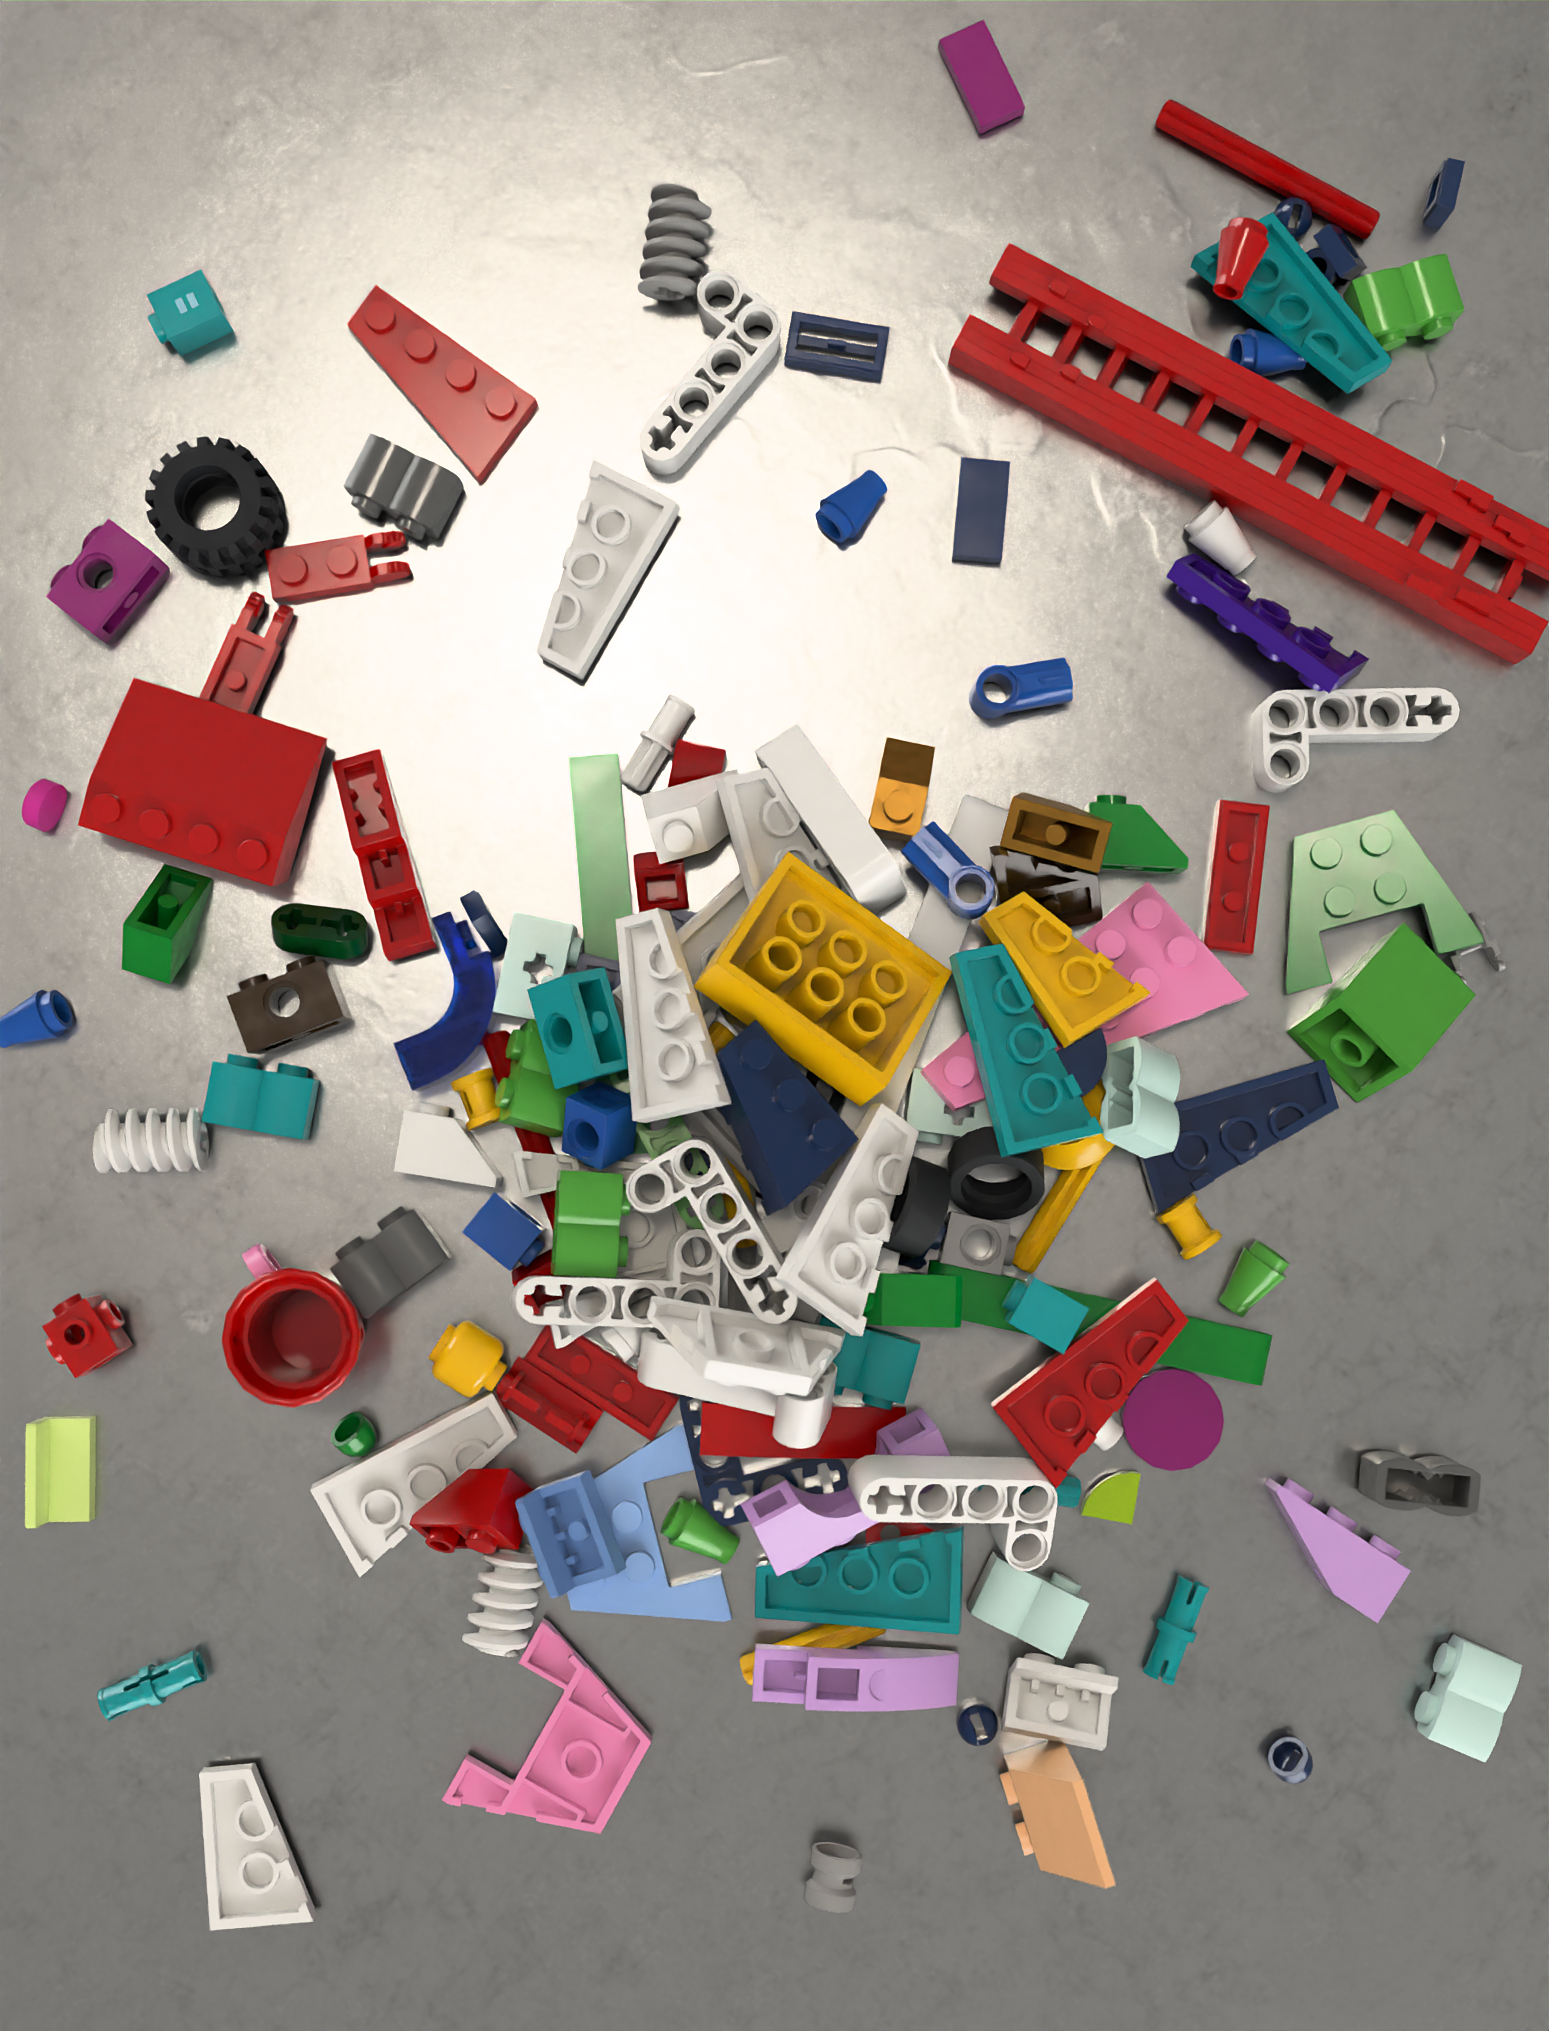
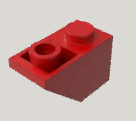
M510 1468L468 1469L414 1513L409 1525L426 1538L425 1543L430 1548L443 1553H453L455 1549H473L485 1554H492L496 1549L518 1550L524 1531L519 1523V1513L515 1501L533 1489Z

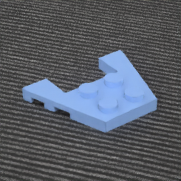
M683 1423L676 1424L647 1445L645 1444L613 1467L593 1478L627 1568L616 1575L583 1584L568 1591L567 1595L571 1610L723 1622L732 1620L731 1608L721 1571L669 1583L645 1482L694 1470Z

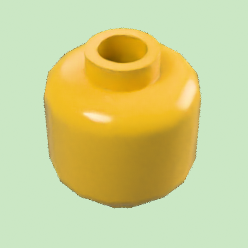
M463 1321L457 1327L449 1324L428 1357L429 1360L434 1362L432 1366L433 1377L467 1398L475 1396L482 1387L491 1392L507 1368L506 1364L499 1361L504 1352L503 1342L470 1321Z

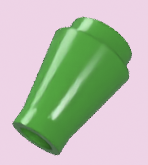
M1256 1239L1250 1248L1244 1246L1226 1289L1218 1300L1232 1312L1244 1318L1256 1303L1286 1278L1283 1272L1290 1263L1273 1249Z
M682 1497L678 1498L672 1505L660 1530L661 1534L669 1538L668 1543L670 1545L716 1559L724 1565L732 1558L740 1541L738 1536L731 1533L725 1526L720 1525L696 1499H692L689 1502Z

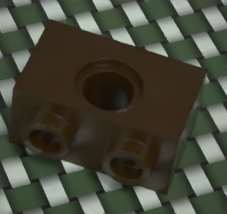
M308 956L287 964L286 969L288 973L270 980L267 974H261L238 983L240 991L228 995L227 999L247 1053L261 1055L353 1020L332 963L325 960L316 961L315 956ZM293 989L299 996L300 1004L293 1015L284 1017L279 1012L278 1000L285 991Z

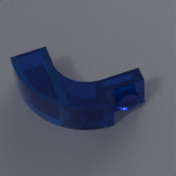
M451 911L431 918L453 973L454 988L450 1005L440 1020L433 1026L393 1043L412 1091L421 1092L436 1086L465 1069L484 1048L483 1043L486 1037L493 1032L498 1018V1014L493 1012L500 979L496 958L489 950L473 956L471 949L478 947V943L472 927L467 919L459 921L457 915Z

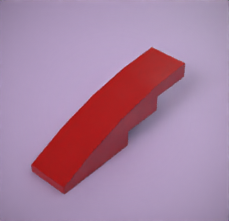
M380 748L332 762L351 846L358 857L367 899L374 911L385 957L388 961H393L437 948L414 858Z
M702 1401L700 1455L860 1459L864 1456L875 1454L877 1431L906 1416V1406L892 1405L891 1410L869 1404L833 1402L831 1417L819 1442L809 1448H793L779 1443L773 1437L775 1416L711 1401Z

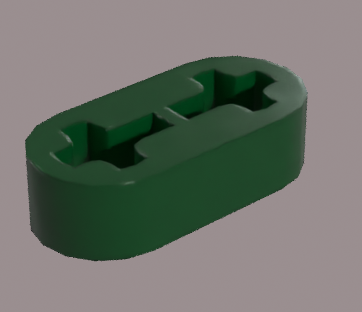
M289 903L276 909L271 916L273 941L278 948L286 952L351 959L362 954L368 946L367 921L357 911L303 903Z

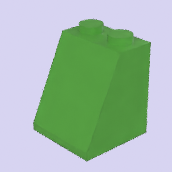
M1402 923L1376 941L1287 1030V1033L1315 1061L1324 1059L1329 1075L1358 1103L1412 1072L1476 994L1461 980L1456 972L1451 970L1425 944L1420 936L1415 934L1405 923Z

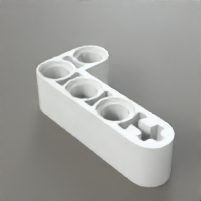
M716 270L706 274L697 287L700 320L717 338L646 421L640 431L639 441L644 463L649 470L656 474L668 475L675 473L683 466L772 360L779 349L780 318L778 313L769 303L727 271ZM718 294L725 295L732 300L729 306L722 309L714 308L707 302L711 297ZM760 325L768 328L771 333L765 339L753 340L746 335V331L752 326ZM726 362L736 365L739 371L733 377L722 378L715 374L714 369L719 364ZM700 400L708 406L707 410L698 416H689L683 412L682 408L688 401ZM672 421L675 423L677 427L675 431H673ZM671 438L672 449L670 451L665 447L660 448L657 452L655 451L654 443L656 441L664 445Z
M1441 688L1335 689L1331 693L1325 690L1316 691L1314 689L1277 691L1265 699L1256 708L1252 716V758L1255 781L1265 791L1279 793L1286 791L1302 780L1309 767V743L1424 742L1432 740L1454 726L1459 716L1458 701L1452 693ZM1371 705H1378L1386 710L1389 717L1387 727L1374 723L1370 715ZM1321 706H1330L1335 709L1339 716L1338 727H1329L1323 723L1319 714ZM1426 706L1428 713L1436 714L1437 721L1432 723L1431 716L1415 715L1407 721L1408 715L1416 714ZM1270 707H1281L1287 712L1290 720L1288 728H1279L1272 723L1269 717ZM1272 756H1282L1289 762L1291 767L1289 778H1280L1274 774L1270 765Z
M798 724L793 725L754 750L763 768L769 767L801 818L800 823L816 846L820 848L829 865L836 873L841 887L846 889L852 899L876 915L907 895L901 872L893 857Z
M706 1137L688 1139L638 1168L630 1175L626 1183V1194L633 1207L641 1212L654 1213L684 1196L688 1198L752 1312L759 1320L767 1324H779L785 1322L793 1315L800 1298L775 1281L785 1260L721 1149L714 1141ZM689 1148H701L709 1155L711 1162L708 1173L694 1175L687 1170L684 1156ZM647 1173L655 1174L663 1180L665 1194L661 1200L651 1201L643 1196L640 1190V1181L643 1175ZM726 1193L735 1200L737 1212L734 1218L721 1220L713 1215L710 1209V1200L713 1195ZM743 1239L757 1241L763 1250L762 1261L755 1265H747L741 1262L736 1254L737 1243ZM769 1265H772L775 1269L767 1277L771 1287L776 1292L784 1289L788 1294L783 1301L784 1308L782 1309L776 1303L766 1305L763 1301L768 1293V1288L762 1277L756 1284H752L750 1278L759 1276Z
M681 1230L672 1237L668 1244L666 1279L529 1276L519 1281L513 1289L511 1297L512 1307L516 1314L525 1321L541 1325L655 1327L647 1318V1314L643 1317H635L630 1312L628 1300L632 1292L638 1288H645L650 1292L651 1296L680 1301L684 1293L695 1289L701 1294L703 1305L719 1307L721 1256L705 1230ZM694 1237L703 1243L705 1256L700 1264L690 1267L682 1258V1247L687 1240ZM567 1284L563 1297L565 1316H559L562 1308L559 1305H541L539 1314H533V1307L524 1304V1296L533 1294L535 1285H540L541 1293L562 1296L560 1285ZM593 1286L601 1294V1307L593 1315L584 1316L576 1307V1298L583 1288Z
M643 1327L637 1378L645 1386L775 1416L773 1437L776 1441L788 1447L809 1448L819 1442L831 1417L837 1366L834 1362L829 1365L807 1396L792 1393L776 1395L762 1388L739 1384L723 1386L712 1380L703 1379L656 1327Z
M868 1455L858 1459L850 1467L848 1485L863 1514L870 1520L878 1522L991 1523V1534L1010 1566L1016 1570H1034L1041 1566L1048 1558L1058 1503L1057 1493L1039 1466L1031 1459L1023 1457ZM935 1484L930 1491L919 1494L925 1486ZM979 1485H985L981 1491L976 1494H970L974 1488ZM1034 1486L1030 1492L1020 1495L1024 1489ZM1026 1534L1023 1539L1014 1542L1017 1537Z

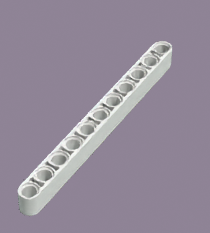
M964 794L948 836L977 866H981L989 872L992 866L989 847L1000 846L1009 811ZM967 881L956 888V894L966 903H977L983 889L976 882ZM929 883L908 940L951 971L949 957L959 952L971 919H963L952 913L947 901ZM944 988L887 1087L861 1107L846 1097L839 1116L854 1134L870 1104L883 1103L893 1112H897ZM843 1154L815 1180L827 1185ZM812 1195L807 1197L803 1208L806 1214H811L818 1201L817 1197ZM788 1251L785 1254L784 1260H786L788 1256ZM772 1288L766 1305L776 1303L780 1309L784 1308L783 1301L788 1295L784 1289L776 1292ZM800 1299L792 1317L814 1324L819 1312Z

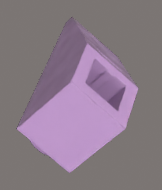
M1268 1478L1265 1485L1321 1585L1378 1623L1410 1573L1409 1569L1396 1561L1401 1552L1376 1535H1373L1369 1543L1353 1533L1358 1523L1332 1506L1325 1515L1310 1505L1315 1495L1288 1478L1284 1485L1281 1486Z

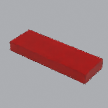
M1221 799L1217 801L1201 941L1210 951L1249 956L1253 954L1270 805Z
M550 1325L544 1326L524 1358L650 1441H653L680 1398L676 1393L645 1386L637 1378V1368L628 1362L624 1363L617 1355L584 1334L565 1347L556 1349Z

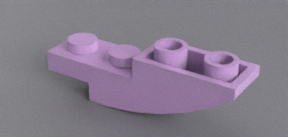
M755 1644L752 1701L804 1704L805 1710L859 1712L919 1710L956 1705L959 1652L857 1645L856 1650Z

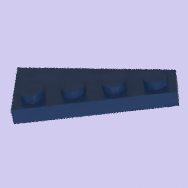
M1317 1060L1174 1102L1180 1121L1179 1136L1174 1151L1148 1158L1139 1156L1156 1213H1161L1180 1199L1194 1191L1200 1190L1226 1172L1246 1163L1272 1145L1287 1139L1338 1109L1339 1106L1325 1060Z

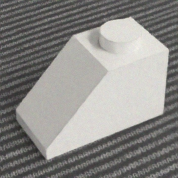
M737 768L640 795L659 864L709 851L730 834L715 781L725 776L739 774Z
M420 1102L418 1112L404 1110L394 1171L489 1187H501L503 1176L473 1134L467 1130L463 1120L448 1117L450 1107Z

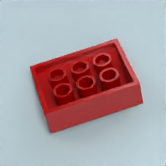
M133 678L91 773L78 826L265 885L275 886L288 882L328 738L143 679Z

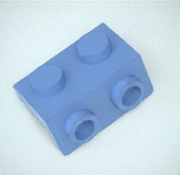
M590 1470L539 1486L515 1501L519 1513L520 1526L528 1537L537 1561L539 1576L545 1583L549 1596L552 1599L564 1595L574 1587L616 1575L627 1568Z

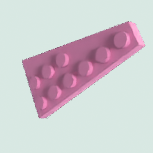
M1148 881L1078 939L1079 942L1096 955L1098 952H1101L1115 963L1112 968L1132 984L1137 981L1151 992L1143 1001L1094 1030H1102L1106 1046L1134 1036L1141 1039L1148 1037L1157 1031L1194 1019L1226 1004L1235 1003L1249 995ZM1033 1004L1032 1007L1037 1017L1039 1018L1043 1028L1049 1029L1057 1044L1055 1050L1058 1051L1064 1048L1058 1040V1038L1056 1037V1035L1054 1034V1032L1052 1031V1029L1050 1028V1026L1047 1024V1022L1041 1015V1013L1039 1012V1010ZM966 1032L920 1072L953 1112L986 1099L969 1032Z

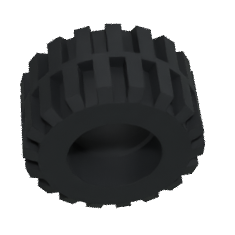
M208 436L198 437L197 446L191 447L187 441L176 445L180 453L173 458L166 452L160 459L164 465L162 471L159 472L153 469L149 477L155 489L146 490L145 501L152 507L151 510L146 511L149 522L156 528L154 533L160 541L183 563L186 562L193 570L202 574L207 569L212 576L224 577L225 569H229L234 575L245 573L243 564L250 562L254 567L261 564L263 560L258 555L264 549H275L277 546L271 538L273 533L282 535L284 524L278 515L285 514L284 503L278 496L280 491L276 483L257 457L254 458L251 452L240 444L235 448L229 439L218 437L217 443L214 445ZM222 485L233 486L240 490L239 508L227 524L213 530H201L193 527V508L198 498L205 491Z

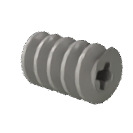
M674 183L659 184L653 187L650 193L653 203L650 205L647 214L650 223L645 228L647 242L642 248V255L645 261L642 262L639 268L642 280L638 283L637 290L640 294L657 300H680L685 296L697 295L698 283L688 279V277L701 276L704 268L700 263L691 260V258L703 257L706 254V247L693 239L706 238L709 234V228L707 225L696 220L708 219L712 214V209L704 202L699 201L698 194L691 188Z

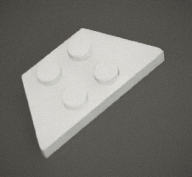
M657 1296L651 1297L647 1311V1318L703 1379L712 1380L723 1386L739 1384L762 1388L776 1395L792 1393L807 1396L840 1352L846 1335L845 1330L793 1320H786L779 1324H767L759 1320L754 1313Z

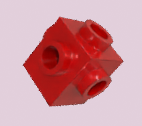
M80 1293L71 1296L52 1309L56 1317L42 1326L48 1336L45 1343L50 1354L58 1363L66 1364L75 1379L92 1373L133 1346L121 1327L125 1324L120 1310L111 1300H104L100 1294L84 1299Z

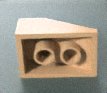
M1049 1740L1005 1754L1004 1759L1008 1772L999 1774L1008 1804L1018 1803L1024 1822L1015 1824L1024 1856L1034 1853L1041 1871L1102 1888L1116 1885L1083 1779L1066 1744Z

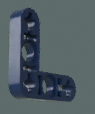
M680 1395V1412L703 1508L720 1525L730 1526L748 1521L740 1505L748 1499L734 1503V1511L731 1514H725L722 1507H713L712 1501L718 1499L719 1489L728 1488L730 1495L746 1493L744 1481L753 1480V1496L761 1493L762 1482L771 1475H781L798 1488V1481L792 1471L793 1469L803 1468L802 1476L807 1478L818 1474L817 1465L827 1463L830 1471H839L840 1476L832 1479L833 1487L823 1490L820 1482H814L805 1485L806 1491L813 1494H829L846 1489L848 1472L841 1459L794 1458L743 1471L740 1457L728 1456L719 1465L706 1463L701 1458L699 1451L701 1431L698 1434H694L692 1425L701 1426L700 1410L697 1407H689L688 1401L694 1399L693 1397Z

